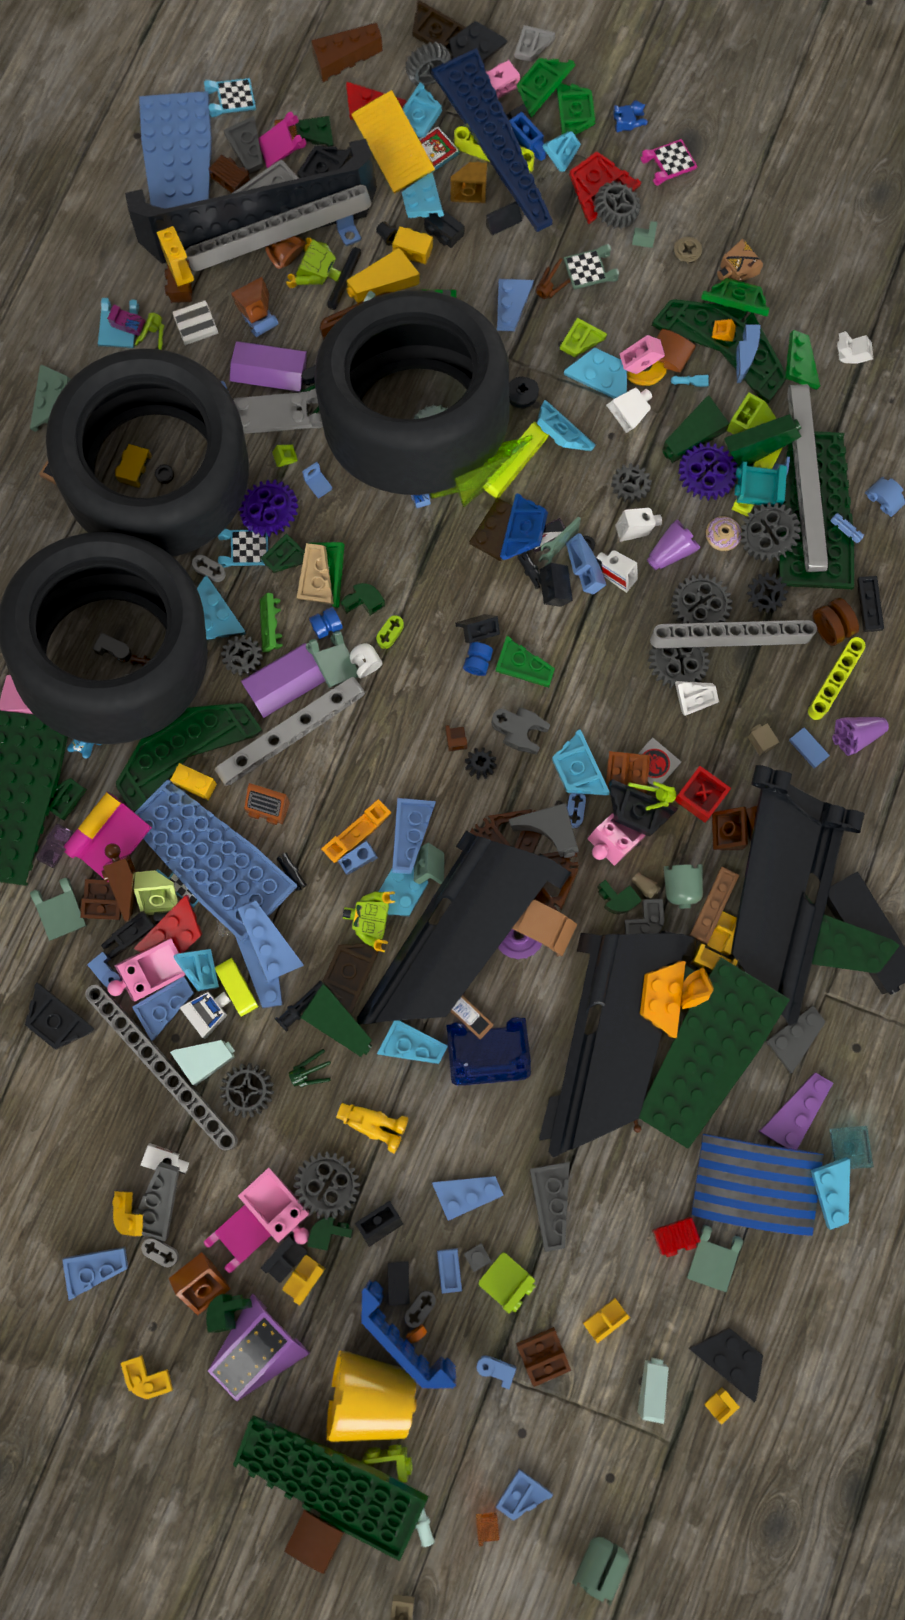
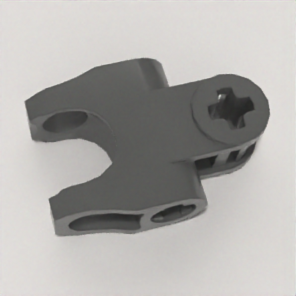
M519 708L516 714L505 709H498L494 712L491 722L492 727L496 731L506 735L503 740L504 744L515 750L537 755L540 747L528 739L527 733L534 729L548 732L550 728L549 723L541 719L536 713L524 708ZM501 718H504L502 723L498 722Z

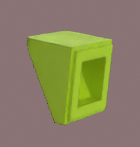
M277 445L272 451L277 467L298 461L293 445Z

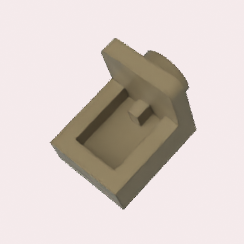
M393 1594L390 1620H412L415 1597Z

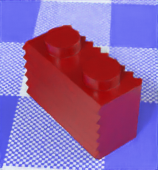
M687 1217L652 1230L659 1253L666 1255V1257L678 1254L677 1250L685 1248L686 1251L697 1247L696 1243L701 1242L692 1217Z

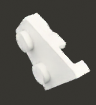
M675 682L681 711L684 716L719 702L716 686L713 683Z

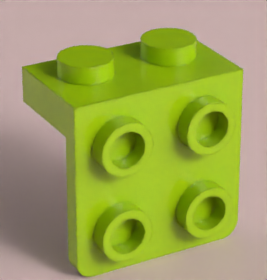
M501 1253L479 1280V1286L510 1314L512 1310L516 1312L523 1303L521 1301L522 1297L525 1294L529 1295L536 1287L534 1282L536 1280L506 1253Z
M401 1444L390 1445L389 1449L381 1450L380 1447L369 1448L362 1458V1462L365 1464L396 1460L398 1480L403 1483L408 1481L409 1475H412V1459L407 1457V1448L401 1447Z

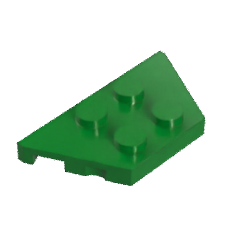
M538 58L516 86L531 118L574 68L575 63L573 60L560 62L559 59L548 60L546 58Z
M560 83L556 91L561 134L572 131L574 135H577L594 126L595 112L592 90L580 88L572 83L571 86Z
M729 278L712 286L711 291H703L701 297L702 300L721 304L725 307H733L744 312L748 311L767 317L770 310L769 307H766V298L760 286Z

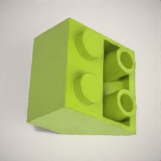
M748 392L731 419L727 431L736 434L777 418L764 400Z

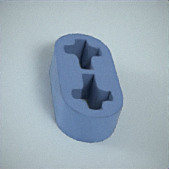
M571 793L568 799L567 809L569 816L572 817L575 811L577 812L576 817L579 819L576 823H572L573 828L579 827L583 821L586 803L584 794ZM576 796H579V800H582V802H579L578 808L574 807L575 801L572 800Z

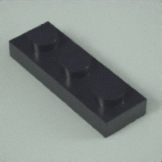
M877 576L858 577L857 585L864 632L883 631L884 622Z

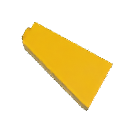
M398 248L349 278L346 291L350 298H354L357 303L364 301L369 291H372L377 296L384 292H396L420 284V276L402 250Z

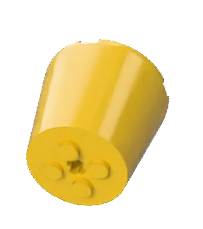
M339 1351L331 1387H335L333 1401L329 1400L327 1440L406 1439L412 1425V1413H415L416 1399H414L416 1393L415 1380L404 1368L347 1351Z

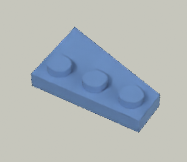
M499 279L497 331H515L530 290L533 287L534 280Z
M185 976L132 1007L151 1041L160 1034L180 1011V1007L185 1005L194 995V991Z
M495 1176L432 1182L448 1221L504 1196Z
M125 1247L63 1258L68 1299L71 1300L97 1284L126 1270L128 1262Z

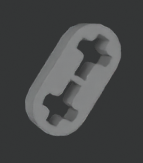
M203 555L193 558L192 566L198 574L204 577L208 576L214 582L223 581L226 572L221 564ZM198 562H199V563L204 562V564H205V566H206L207 568H205L204 566H200V567L198 568L197 563H198ZM211 569L216 572L219 570L221 574H216L214 576V573L211 571Z
M149 1238L142 1243V1253L164 1267H171L179 1260L178 1251L158 1239ZM154 1242V1247L158 1249L159 1252L151 1251L149 1253V1248L147 1247V1244H152ZM162 1252L165 1254L173 1253L172 1258L174 1260L167 1263L166 1257L161 1255Z

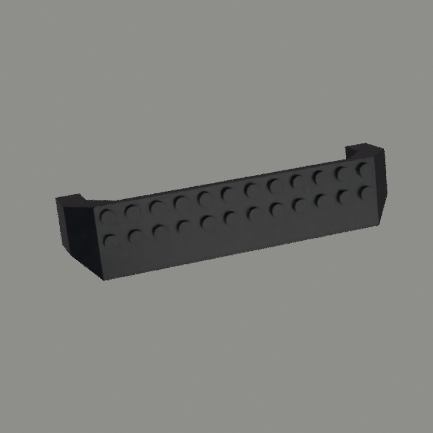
M366 139L349 142L351 159L338 170L164 209L147 204L142 189L127 192L125 196L128 211L138 243L160 263L164 264L167 262L157 232L174 226L186 251V249L196 244L358 185L366 186L372 203L377 190L373 157ZM369 208L353 214V220L366 217ZM336 221L331 222V223H328V224L323 225V226H320V227H317V228H321V227H325V226H329V225H334V224H336Z

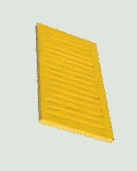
M392 90L351 114L364 139L367 140L369 148L394 194L435 170Z

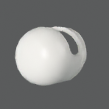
M360 644L350 652L351 663L359 667L357 670L359 678L373 673L382 665V660L370 644Z

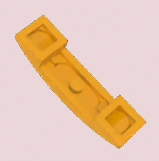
M378 799L364 811L361 817L339 836H335L321 850L333 863H336L372 834L391 815V811Z

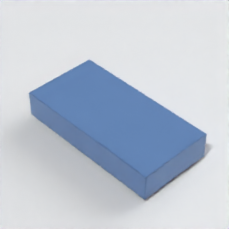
M802 728L789 739L790 743L813 768H816L830 756L805 728Z
M458 1249L438 1250L441 1292L462 1291Z

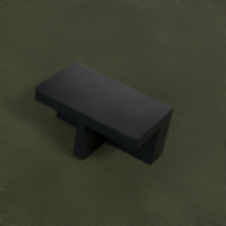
M484 614L455 622L456 627L464 629L465 643H472L500 635L498 616Z
M290 1235L262 1265L261 1269L281 1283L307 1254V1250L301 1244L296 1243Z

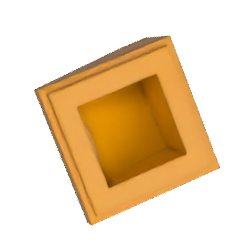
M733 320L715 321L712 338L732 342L736 330Z

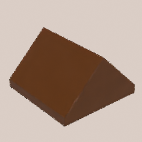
M746 807L713 812V850H743L748 845Z

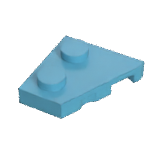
M211 949L174 955L175 961L197 991L211 990L219 987Z

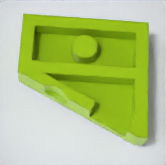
M577 318L560 345V350L573 357H577L604 341L607 333Z

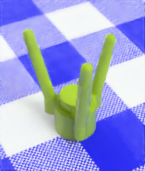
M149 313L143 330L135 342L136 346H138L139 342L143 341L148 331L156 332L159 330L158 349L162 350L164 325L161 323L162 317L160 315Z
M653 781V785L659 788L628 783L630 787L656 792V798L660 803L647 806L646 810L662 806L668 807L669 803L676 799L674 787H669Z

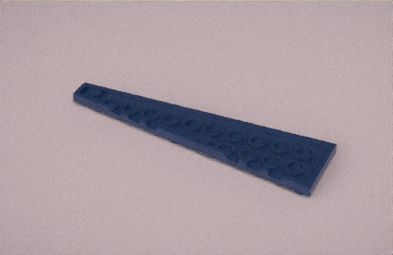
M477 48L433 68V77L535 231L539 232L551 226L553 220L539 189L535 185L534 177L528 169L526 159L524 160L520 145L506 113L503 111L502 104L496 96L495 88L492 87L490 77L484 69V63Z

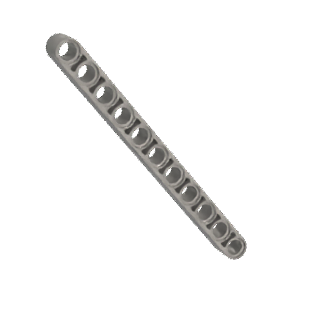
M358 185L196 244L186 249L187 260H189L193 271H199L359 213L371 206L367 188L364 185Z
M808 384L789 385L787 393L789 414L793 420H798L802 428L799 430L802 437L793 441L792 445L806 572L827 571L828 558L810 390Z
M98 985L88 987L85 993L87 1000L215 1144L222 1150L234 1149L238 1143L235 1133L107 990ZM99 989L100 997L94 1000L93 992ZM112 1004L114 1009L112 1013L107 1014L105 1011L106 1006ZM125 1018L126 1026L120 1029L118 1022L120 1019ZM134 1033H138L140 1037L136 1043L131 1041V1036ZM151 1047L153 1053L149 1058H146L144 1051L146 1048ZM160 1062H164L166 1068L160 1073L157 1070V1065ZM174 1076L179 1079L176 1087L170 1085V1080ZM186 1091L192 1093V1099L189 1102H185L183 1099ZM202 1105L205 1108V1114L199 1117L196 1114V1110ZM213 1120L219 1124V1128L215 1132H212L209 1127ZM226 1135L232 1138V1144L229 1147L223 1144V1138Z

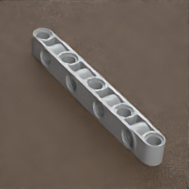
M355 677L347 679L219 764L214 771L225 786L231 785L359 700L365 694V691ZM335 697H341L342 701L339 703H334L333 699ZM306 717L311 719L308 724L301 723L302 719ZM274 738L279 739L278 744H276V745H271V744H270V741H271L272 739H274ZM240 760H247L245 766H238Z

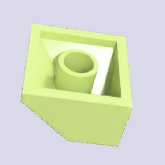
M155 870L135 872L134 892L140 912L145 911L147 915H154V912H168L178 903L174 883Z

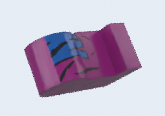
M114 304L107 318L111 327L134 335H140L146 323L139 315L124 311Z

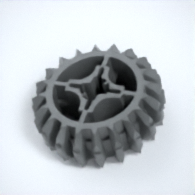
M429 42L427 45L423 44L422 47H417L416 51L411 52L412 55L407 57L408 61L406 62L405 69L409 80L416 86L419 83L429 86V84L436 82L432 75V69L450 61L451 57L446 47L441 43L437 44V42L431 44Z
M614 181L610 184L607 182L599 188L595 195L594 212H597V218H602L601 223H607V227L613 225L614 229L617 226L620 229L624 226L627 228L630 224L634 223L639 215L640 198L636 197L637 192H632V187H627V183L621 185L620 181L617 184Z
M248 1063L247 1069H245L244 1064H240V1071L234 1066L232 1067L234 1074L226 1073L230 1079H222V1082L227 1083L226 1087H220V1090H226V1094H221L220 1098L228 1099L223 1102V1105L231 1104L228 1111L232 1112L236 1109L235 1116H238L242 1111V1118L247 1117V1112H249L250 1117H254V1110L258 1114H262L260 1107L268 1108L264 1102H272V1099L267 1096L268 1094H274V1091L268 1090V1087L274 1086V1083H267L271 1076L263 1077L266 1070L262 1069L258 1072L259 1065H256L252 1070V1063ZM246 1074L242 1085L233 1086V1083L239 1076ZM252 1074L260 1079L263 1089L253 1086ZM246 1085H248V1088L257 1091L248 1093L249 1095L246 1096L245 1092L238 1091V1089L246 1088ZM232 1092L241 1095L242 1107L234 1101ZM262 1095L255 1105L249 1107L252 1096Z

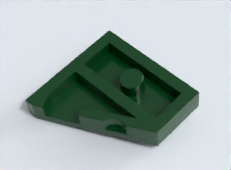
M329 116L298 120L296 124L297 135H300L302 139L304 138L306 142H311L318 146L319 143L328 145V147L334 146Z

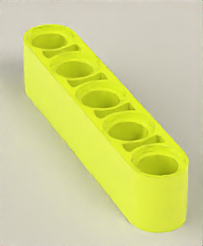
M460 126L455 129L454 145L459 151L489 161L467 127ZM520 146L524 160L526 159L528 169L532 172L534 153Z
M533 422L486 479L482 489L494 498H500L543 445L549 434L544 433L537 422Z
M854 637L844 647L809 706L808 714L812 719L819 720L829 711L866 647L863 639ZM851 645L856 646L858 651L853 650ZM842 660L847 661L849 663V666H845L842 663ZM833 676H838L840 682L835 681ZM824 691L830 692L831 697H827ZM815 706H819L822 712H817Z

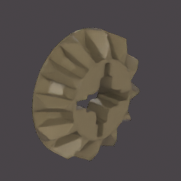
M682 237L675 243L673 252H675V258H679L680 262L685 261L689 264L692 261L696 262L700 258L702 246L693 237ZM685 248H686L687 250H690V249H691L690 254H689L688 252H684V251H685Z

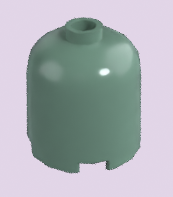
M698 864L697 868L691 865H672L671 870H669V866H663L666 897L670 903L679 905V909L691 908V904H696L702 899V864Z

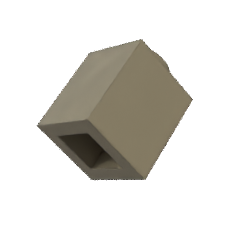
M768 723L763 726L761 724L751 729V733L748 736L759 756L772 750L780 743Z

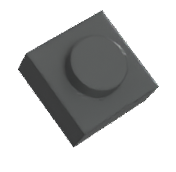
M482 1243L464 1253L473 1272L491 1262Z

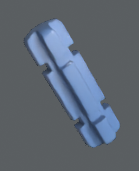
M839 513L835 514L831 522L835 526L838 525V528L848 537H853L852 540L854 542H860L864 534L860 531L857 532V528L846 519L843 520Z

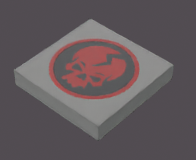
M653 737L638 753L651 755L647 783L651 787L659 788L653 785V781L663 784L681 764L678 758Z

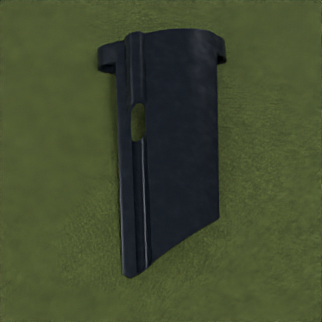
M756 765L751 785L761 789L731 953L746 973L790 999L781 1015L791 1026L798 1023L844 831L860 833L865 813L822 802L791 785V773L773 770L763 765ZM810 873L815 874L820 881L815 904L810 903L805 896Z
M465 831L456 845L457 848L462 850V853L357 1016L358 1024L447 1017L545 883L550 882L559 889H562L571 872L541 853L536 855L487 838L475 836ZM448 898L451 903L438 924H430L429 920L442 899Z
M661 931V934H580L577 952L590 954L548 1150L553 1158L639 1119L663 1032L662 1029L653 1025L650 1020L640 1015L644 975L682 961L683 955L693 959L697 944L696 938L667 931ZM599 1004L602 1006L598 1028L594 1033L587 1035L585 1034V1027L589 1010L592 1006Z

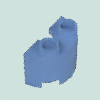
M269 310L267 316L254 323H251L242 314L245 322H248L250 327H253L251 332L255 337L278 325L276 317L271 315Z
M881 477L865 492L871 501H878L881 504V510L890 517L905 505V498L901 493L903 488L893 479L885 480L884 477Z

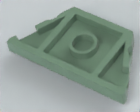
M40 365L30 424V429L34 432L38 431V426L46 422L48 424L56 399L71 380L68 376L44 365Z

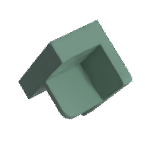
M426 843L420 847L414 865V882L421 884L431 878L442 884L444 881V853L430 843Z

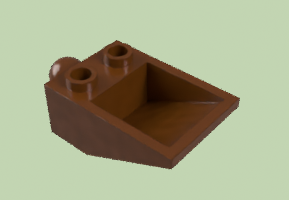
M111 843L105 847V855L112 859V861L107 862L103 866L102 875L105 881H109L126 922L129 921L133 914L136 870L130 855L119 858L121 853L120 847L117 844Z

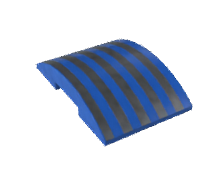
M703 1134L691 1215L753 1229L813 1236L818 1195L811 1170L822 1166L824 1154Z

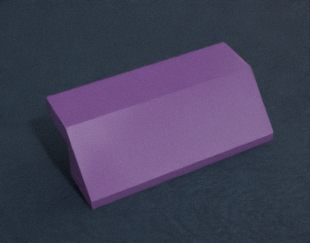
M236 341L230 366V381L300 392L302 389L301 375L306 370L307 351Z
M306 643L241 680L264 718L325 682V679L312 654L306 649Z

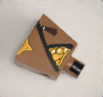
M742 239L723 256L720 265L721 269L717 271V276L721 281L729 277L730 279L742 282L759 275L763 263L744 239Z

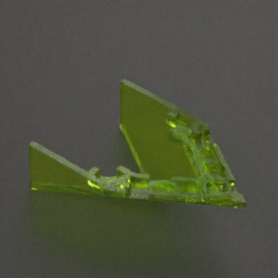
M533 435L503 442L496 455L487 459L488 462L484 466L456 477L457 486L431 493V499L459 492L462 506L466 507L498 479L533 439Z

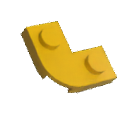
M114 1191L113 1220L117 1231L122 1235L142 1236L143 1214L132 1213L133 1192Z
M142 1355L121 1362L127 1388L138 1397L150 1399L173 1391L168 1369L148 1375Z

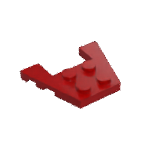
M597 151L570 170L569 173L588 224L597 219V212H594L595 206L592 199L601 186H604L607 182L610 184L612 181H620L621 185L627 183L628 188L632 187L633 192L642 183L640 180H635L629 176L627 171H622L614 166L615 163Z

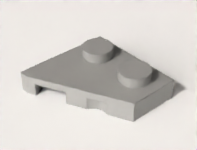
M524 25L515 51V58L532 62L555 39V33Z

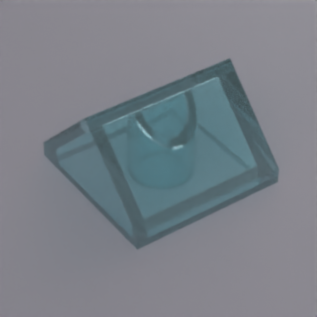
M867 1126L830 1129L834 1161L848 1157L850 1158V1169L874 1167Z

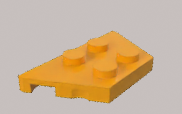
M678 961L675 964L659 968L657 971H651L644 975L640 1015L650 1020L653 1025L665 1031L672 1038H677L686 961Z

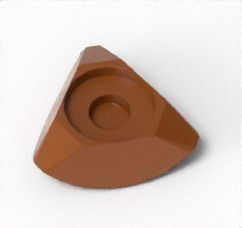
M293 236L265 246V250L275 267L281 269L288 266L301 253L306 242L298 236Z

